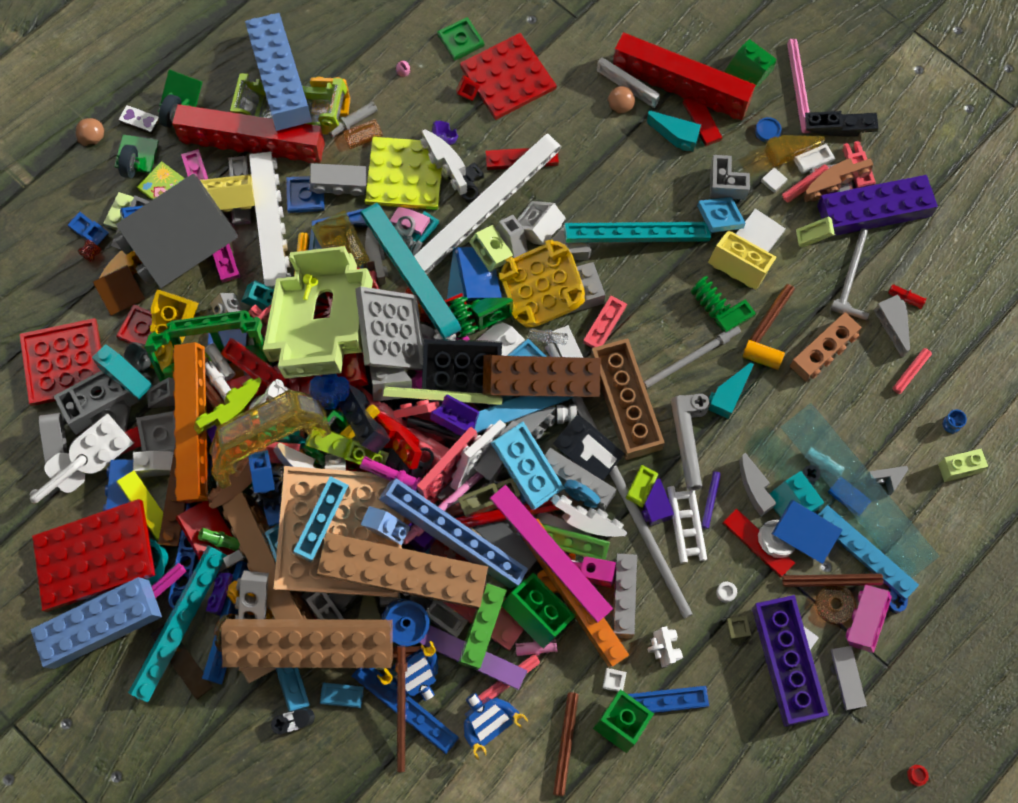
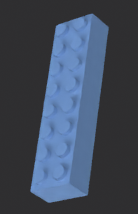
M280 13L245 21L276 131L312 122Z

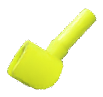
M305 274L303 277V282L306 284L303 300L308 299L312 286L318 284L317 278L312 277L311 274Z

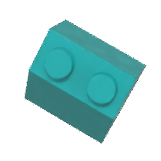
M802 471L784 481L770 493V496L776 502L773 509L780 518L791 499L812 512L820 509L825 503Z

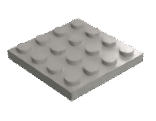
M361 286L356 288L365 365L422 371L423 340L417 295Z

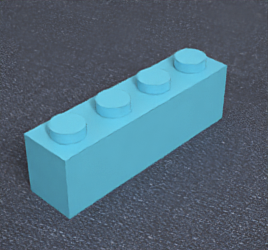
M331 476L329 477L292 554L312 562L349 486L348 484Z

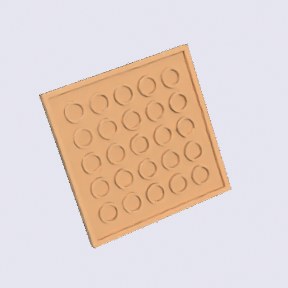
M284 466L274 590L398 598V592L317 576L324 538L312 562L292 554L330 476L349 486L326 532L402 548V545L377 535L361 525L369 506L387 511L403 522L404 516L379 500L384 489L391 481L369 472Z

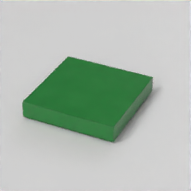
M468 17L437 31L438 37L454 61L485 46V42Z

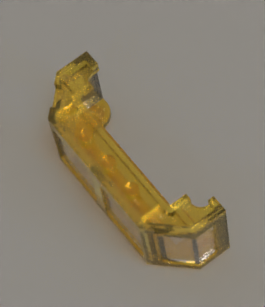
M287 390L217 426L209 452L212 455L213 462L212 475L222 490L231 485V480L228 477L229 474L236 473L232 464L302 428L306 430L308 435L312 434V430H317L322 438L332 434L326 411L317 396Z

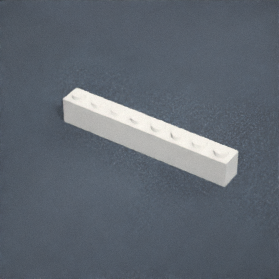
M271 152L249 154L264 285L274 289L276 279L291 277V273H287V267H290L289 257L285 256L288 246L286 239L283 240V234H286L285 224L281 223V218L284 217L283 208L279 207V201H282L280 190L277 191V185H280L279 176L275 174V169H278L277 160L272 157Z

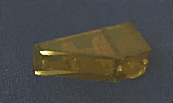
M797 135L772 137L767 141L764 151L775 168L794 160L798 155L822 146L825 138L824 136Z

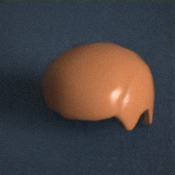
M618 86L611 91L607 101L610 108L617 113H626L633 108L635 97L632 90L628 87Z
M93 118L81 120L76 126L75 135L77 141L83 146L88 144L96 145L104 136L102 123Z

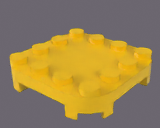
M552 239L546 240V244L515 258L510 256L505 260L506 263L502 267L501 273H499L507 297L513 300L512 315L526 328L540 326L568 314L585 302L584 286L574 258L567 246L561 242L553 241Z

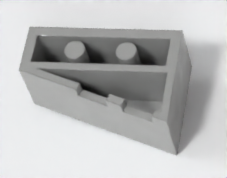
M367 366L373 401L402 399V397L383 396L385 386L412 388V380L404 369Z

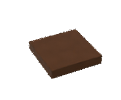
M128 265L93 281L110 315L145 299Z

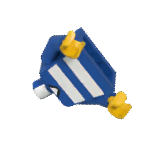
M430 641L431 645L425 648L422 644L420 649L406 657L408 671L405 675V695L409 694L412 697L420 693L424 701L429 700L435 695L430 685L436 681L435 676L438 673V657L432 641ZM395 665L389 668V671L386 668L384 669L386 672L384 676L380 677L377 675L382 684L397 691V672H395Z
M476 693L466 698V702L471 709L465 713L464 737L471 749H474V757L479 760V757L476 753L483 751L486 756L487 753L484 746L514 723L513 720L519 728H523L518 724L521 718L528 722L524 714H519V711L509 702L499 698L490 699L486 697L481 701Z

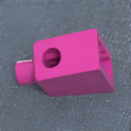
M584 557L583 562L571 560L590 583L611 588L616 562L591 557ZM593 568L595 571L589 573L587 572V569Z

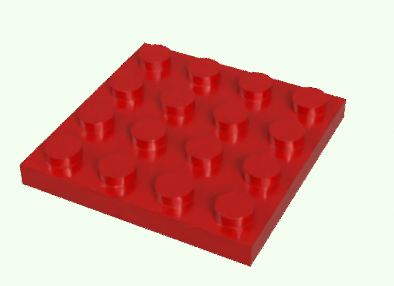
M521 33L460 63V68L464 74L480 84L477 93L495 120L557 88L556 83Z
M95 318L20 334L28 400L31 406L56 401L54 398L56 394L101 371L92 359L101 349L98 324Z

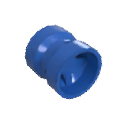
M961 410L950 411L942 422L944 430L952 434L959 432L966 424L967 417Z

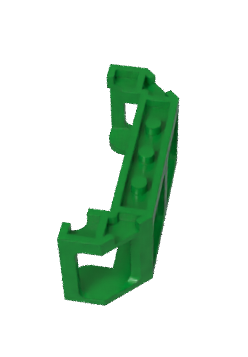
M245 310L171 321L166 324L167 329L159 334L157 332L151 333L145 344V349L160 382L167 378H173L174 362L165 367L162 372L154 352L157 351L158 347L168 344L169 340L174 348V345L182 344L180 337L210 333L213 343H215L221 353L224 345L218 331L240 328L241 332L248 333L255 343L245 347L272 365V362H269L263 351L264 341L261 335V320L258 317H250L249 312Z

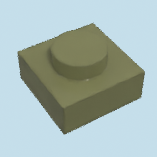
M747 616L728 618L726 620L730 640L751 636Z

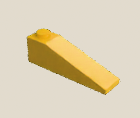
M157 289L151 305L152 325H150V331L159 334L167 329L166 324L171 321L194 318L199 303ZM186 336L180 337L182 343ZM170 340L168 344L158 347L157 351L154 352L162 372L165 367L174 362V348Z

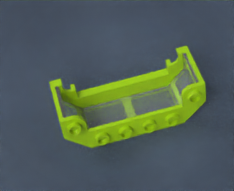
M240 73L230 112L272 119L264 87L260 79H256V82H250L248 80L249 74ZM333 78V83H327V87L302 86L312 122L306 124L321 126L323 135H327L339 126L338 120L342 102L347 92V87L342 78Z

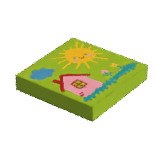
M161 161L137 188L153 200L185 178Z

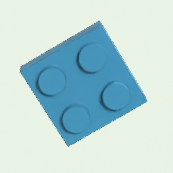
M732 197L698 202L697 207L711 233L744 229L746 223Z

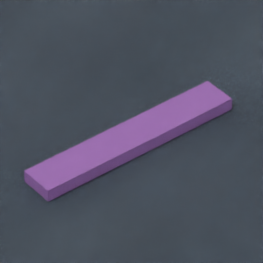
M429 625L426 636L419 644L429 647L431 645L430 641H432L436 652L458 662L465 641ZM487 651L481 668L476 670L519 690L527 674V670Z

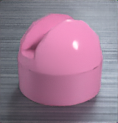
M406 61L398 62L396 73L401 77L409 75V64Z

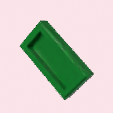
M744 299L715 317L714 321L723 332H728L753 318L756 312Z

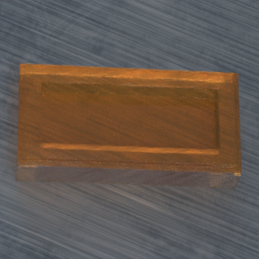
M376 119L344 131L343 136L349 148L353 149L372 141L373 137H382L383 133Z

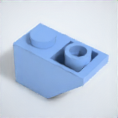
M370 506L361 522V525L371 532L400 545L403 544L410 526L387 511Z

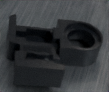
M475 162L465 168L466 175L463 176L467 184V191L474 190L476 192L472 198L467 197L466 193L461 195L468 203H472L479 196L478 188L473 183L475 178H478V176L482 179L484 178V173Z
M428 447L419 448L421 451H428L431 458L427 462L420 460L417 469H409L402 459L397 456L393 469L397 470L398 468V471L404 470L408 475L423 479L426 469L430 470L434 459L433 451Z

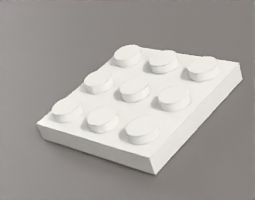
M499 420L495 425L491 424L483 436L478 435L472 446H466L461 452L462 458L456 464L457 470L451 477L453 478L450 485L451 488L456 491L478 472L475 470L476 466L492 446L490 442L502 434L506 426L505 423Z

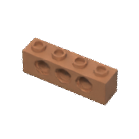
M844 312L793 359L790 367L806 382L810 378L815 379L821 373L819 369L823 366L828 367L834 360L833 356L842 354L847 348L846 344L849 342L853 343L860 336L858 332L862 327ZM836 334L842 335L844 339L838 338ZM823 346H828L831 351L825 350ZM810 358L817 359L818 363L812 362Z

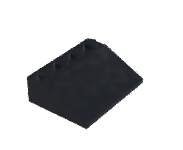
M423 338L422 389L483 394L484 355H502V342Z

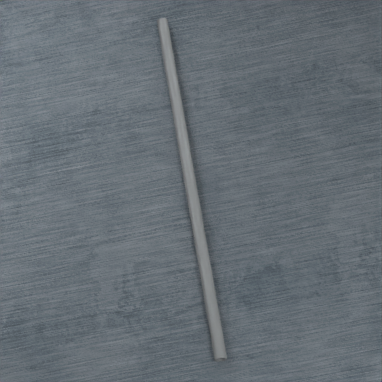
M554 343L545 346L550 357H560ZM573 396L572 401L576 404L579 415L597 429L582 398ZM615 466L610 475L685 619L693 615L640 510L635 503L625 498L629 489L617 466Z

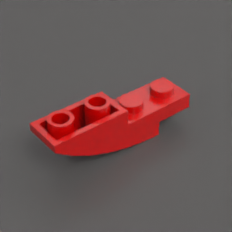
M380 412L374 420L384 427L391 439L384 447L393 448L409 469H417L422 454L418 447L420 440L402 424Z

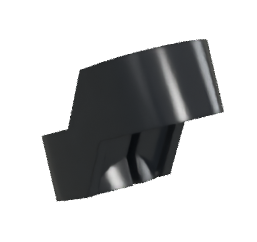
M309 708L284 713L273 718L271 728L278 735L303 729L313 724L315 714Z

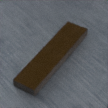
M164 625L150 634L155 642ZM181 641L170 663L195 699L198 700L213 689L214 686L210 681L202 679L204 672Z

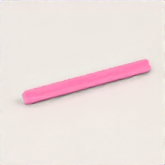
M789 39L787 46L801 130L805 134L810 133V131H806L805 113H809L798 43L796 39Z

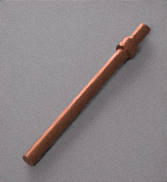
M397 646V662L395 663V672H397V772H405V675L408 671L406 646Z

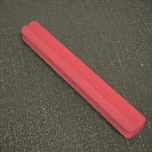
M532 655L518 666L527 670L528 673L539 665L540 661L536 655ZM497 681L478 697L481 701L486 697L493 699L510 686Z

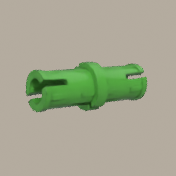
M202 528L198 535V540L214 544L215 547H226L237 551L240 546L238 539L225 535L221 531L214 532Z

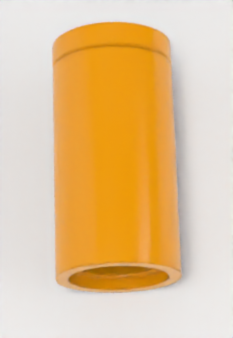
M748 340L742 358L779 370L785 352Z

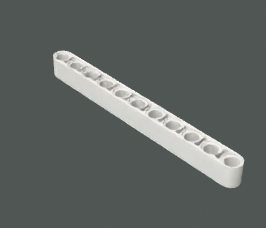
M549 134L543 136L414 256L426 275L451 253L453 248H456L550 161L559 152L561 145Z

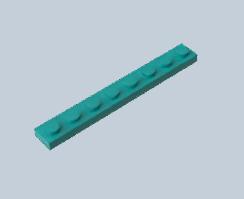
M706 222L564 224L566 243L710 241L711 239L710 230Z
M207 546L128 692L130 695L146 702L150 700L224 562L223 558L227 556L226 554L211 546Z

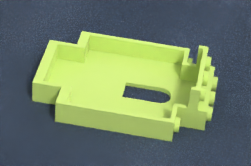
M345 246L290 252L289 259L295 269V276L276 279L263 351L269 362L279 361L278 368L285 379L341 373L344 354L363 352L355 289L360 286L372 288L373 280L367 268L357 269L352 253L348 254ZM305 274H311L312 277L317 278L318 284L312 286L308 299L303 300L306 290L303 277ZM324 292L333 293L330 318L313 319L317 297Z

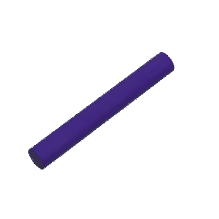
M716 471L712 474L701 525L704 529H709L721 473Z

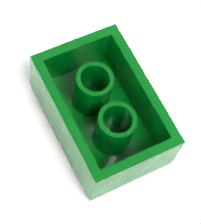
M534 573L522 582L501 605L543 649L576 617Z

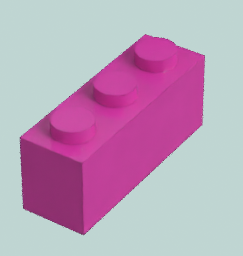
M865 585L864 590L860 591L858 609H854L852 614V627H849L846 632V639L850 646L874 653L892 598L889 591Z

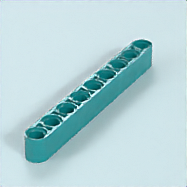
M376 202L360 211L365 223L414 295H417L418 302L442 338L446 339L461 331V326L380 205Z

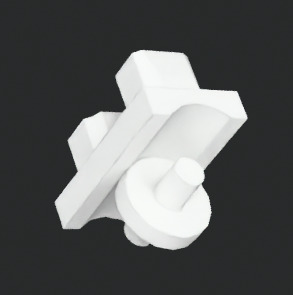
M661 627L653 632L654 638L651 639L653 646L647 649L648 653L654 652L656 659H660L662 668L668 667L683 658L681 650L679 648L673 649L671 642L677 641L676 630H668L667 627Z

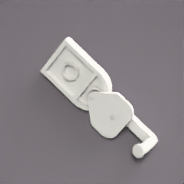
M106 413L72 442L69 453H57L46 462L45 472L51 480L39 490H32L30 492V501L34 504L38 503L57 486L63 492H73L84 483L85 473H95L103 469L111 460H114L133 444L132 440L111 416Z

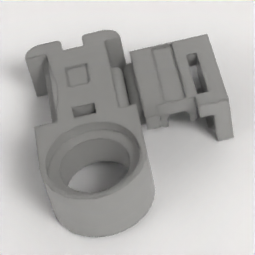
M402 216L398 219L395 229L415 256L420 251L423 243L413 241L412 237L409 238V236H412L416 223L411 216ZM404 219H408L411 223L408 230L402 227Z
M237 550L223 558L224 562L215 579L219 573L231 572L232 566L237 564V562L244 559L247 560L246 556L240 550Z

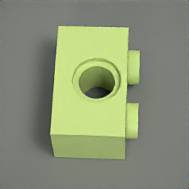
M493 225L475 233L469 241L489 272L506 263L505 260L513 256L510 248L505 244Z
M982 449L945 457L938 464L944 482L980 474L988 467Z

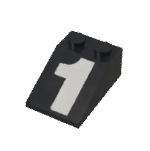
M579 414L574 417L553 442V445L575 464L601 480L607 477L625 455L623 451Z

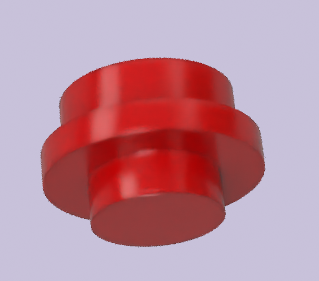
M913 765L907 772L909 782L915 786H922L928 781V771L921 765Z

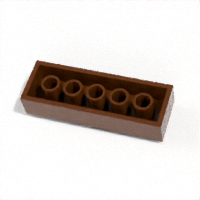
M484 355L483 394L600 397L601 358Z

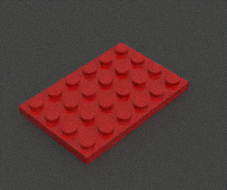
M140 499L32 536L41 606L44 612L111 591L138 577L147 579L155 576L144 504Z

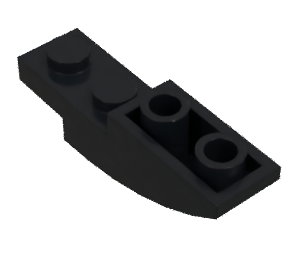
M842 111L805 113L806 131L817 134L854 137L859 136V133L878 132L879 129L877 113L842 114Z

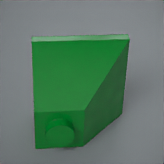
M484 298L471 303L469 310L473 311L472 317L476 319L475 324L479 327V332L496 324L498 321L513 316L512 298Z

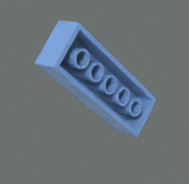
M138 577L30 630L42 666L56 669L162 618L149 580Z

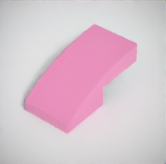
M398 207L390 220L396 226L400 217L411 216L416 223L413 232L422 235L430 222V217L410 209ZM404 219L402 227L409 229L411 223L408 219Z

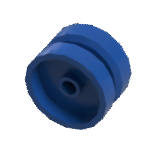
M400 598L393 600L384 608L381 614V620L393 621V642L401 646L418 644L429 630L430 621L426 610L420 604L410 599ZM405 619L408 621L406 625L403 624Z

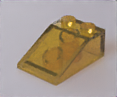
M346 210L311 226L322 249L345 246L348 254L352 253L357 267L370 261Z

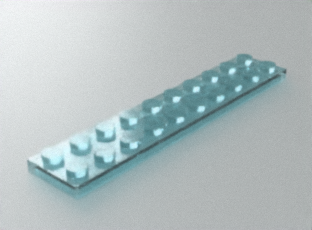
M812 403L780 427L810 464L820 470V476L889 559L908 576L913 578L940 557Z

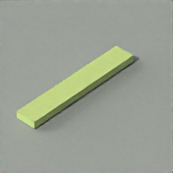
M386 386L383 391V396L443 400L444 396L450 395L461 402L502 405V397L500 395Z

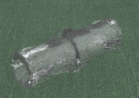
M532 328L529 331L532 333L529 334V340L541 341L545 344H567V341H564V339L568 340L567 333Z

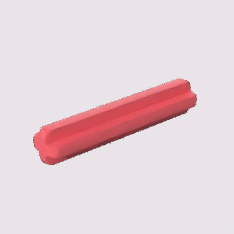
M824 164L784 192L782 194L783 199L787 203L806 191L814 180L828 170L829 167Z
M927 348L922 349L893 386L894 392L897 394L903 392L932 355L931 351Z

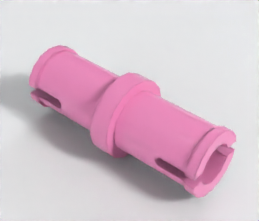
M556 639L552 640L544 649L535 640L534 642L516 643L517 656L530 654L539 656L540 653L557 652Z

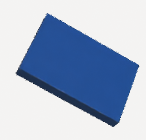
M457 247L455 252L464 297H468L467 301L482 300L484 298H502L496 269L489 272L473 247Z
M791 499L771 534L823 564L843 529Z

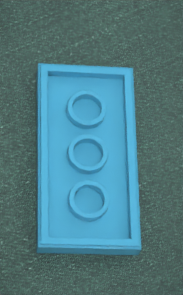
M520 422L490 442L532 510H535L555 494L565 489L524 422Z

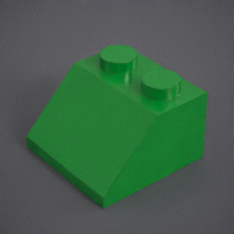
M748 39L737 51L724 72L755 84L756 89L774 70L777 59Z
M620 689L593 729L627 753L636 744L654 713Z

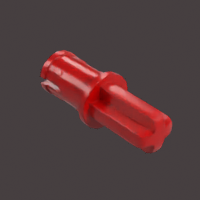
M894 284L890 286L888 291L889 295H898L905 303L912 304L919 309H922L927 299L912 293L910 289L908 291Z

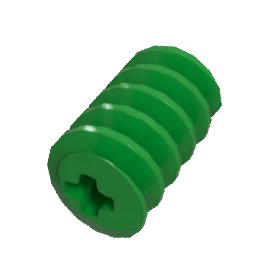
M705 276L694 285L691 294L696 295L695 299L700 301L702 307H705L704 310L710 312L709 316L711 318H715L727 311L731 304L724 305L727 299H719L722 293L715 294L718 288L714 287L711 289L710 287L713 282L706 283L709 277Z
M459 297L445 302L450 304L449 309L453 311V315L461 326V331H459L461 334L457 336V339L475 333L474 331L479 328L478 326H472L476 319L469 318L473 314V311H467L471 305L464 304L468 297Z

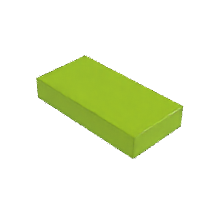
M641 465L625 498L643 507L658 477V473Z

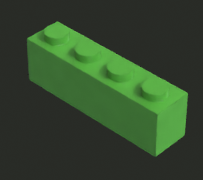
M488 583L484 586L481 606L475 611L458 664L475 670L481 668L506 593L505 589Z

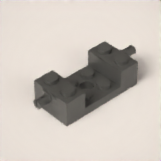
M102 371L54 396L63 414L64 425L68 424L75 435L86 431L93 425L90 420L91 417L124 400L128 407L146 398L145 395L140 399L136 398ZM148 372L142 374L147 380L151 379ZM102 390L100 395L93 396L94 392Z

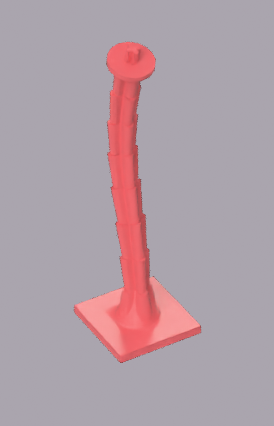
M255 304L248 312L253 318H260L262 323L261 335L265 337L271 305L262 311ZM364 387L357 388L365 394L370 403L369 406L375 405L381 413L399 422L420 440L419 448L428 447L433 451L434 459L430 470L426 469L425 473L427 475L417 485V489L421 496L435 504L437 502V495L453 479L451 477L457 470L456 464L462 458L461 452L466 446L470 447L473 445L477 437V431L470 427L449 449L432 438L428 439L419 430L407 427V420L403 418L395 419L393 410L387 404L373 401L372 394ZM422 451L420 460L422 462L429 461L431 458L430 453Z

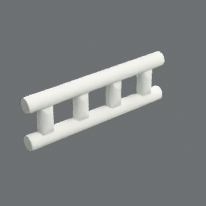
M675 486L667 487L669 502L674 512L672 519L680 564L688 563L687 556L699 555L700 561H706L707 554L695 491L675 492ZM688 498L690 510L679 511L677 500ZM692 517L694 528L682 530L680 519ZM695 536L697 547L686 549L684 537Z

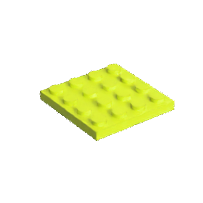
M373 137L365 198L366 205H373L377 202L380 206L438 210L442 167L438 169L435 163H431L428 156L429 151L427 148H423L421 140Z

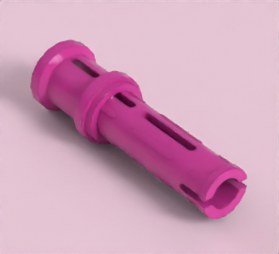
M366 456L360 465L361 469L389 481L397 478L416 492L418 490L417 485L422 480L420 477L415 478L406 474L404 470H394Z

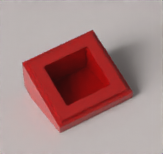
M463 75L456 88V93L473 101L480 84Z

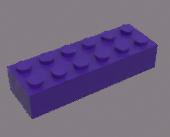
M927 175L825 194L821 196L817 205L821 219L826 217L832 218L834 236L857 232L861 229H872L932 217L938 207Z
M795 595L755 603L752 607V612L784 727L827 717L829 714Z

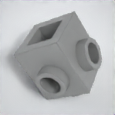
M220 293L210 303L214 315L242 311L235 293Z

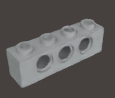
M244 571L242 577L238 578L237 591H240V597L236 598L235 608L239 609V615H236L235 619H266L269 573ZM247 593H253L255 597H251ZM246 612H252L254 615H249Z

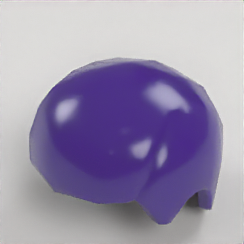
M435 121L433 123L431 133L440 137L449 146L458 140L456 129L451 131L448 122Z

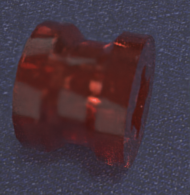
M87 239L84 242L85 245L78 249V253L89 262H93L95 256L100 254L102 250L94 242Z

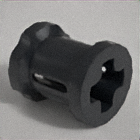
M808 465L802 471L812 486L820 478V470L814 465Z

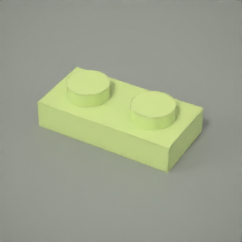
M118 192L104 221L105 227L118 230L115 224L122 220L120 209L130 207L134 197Z

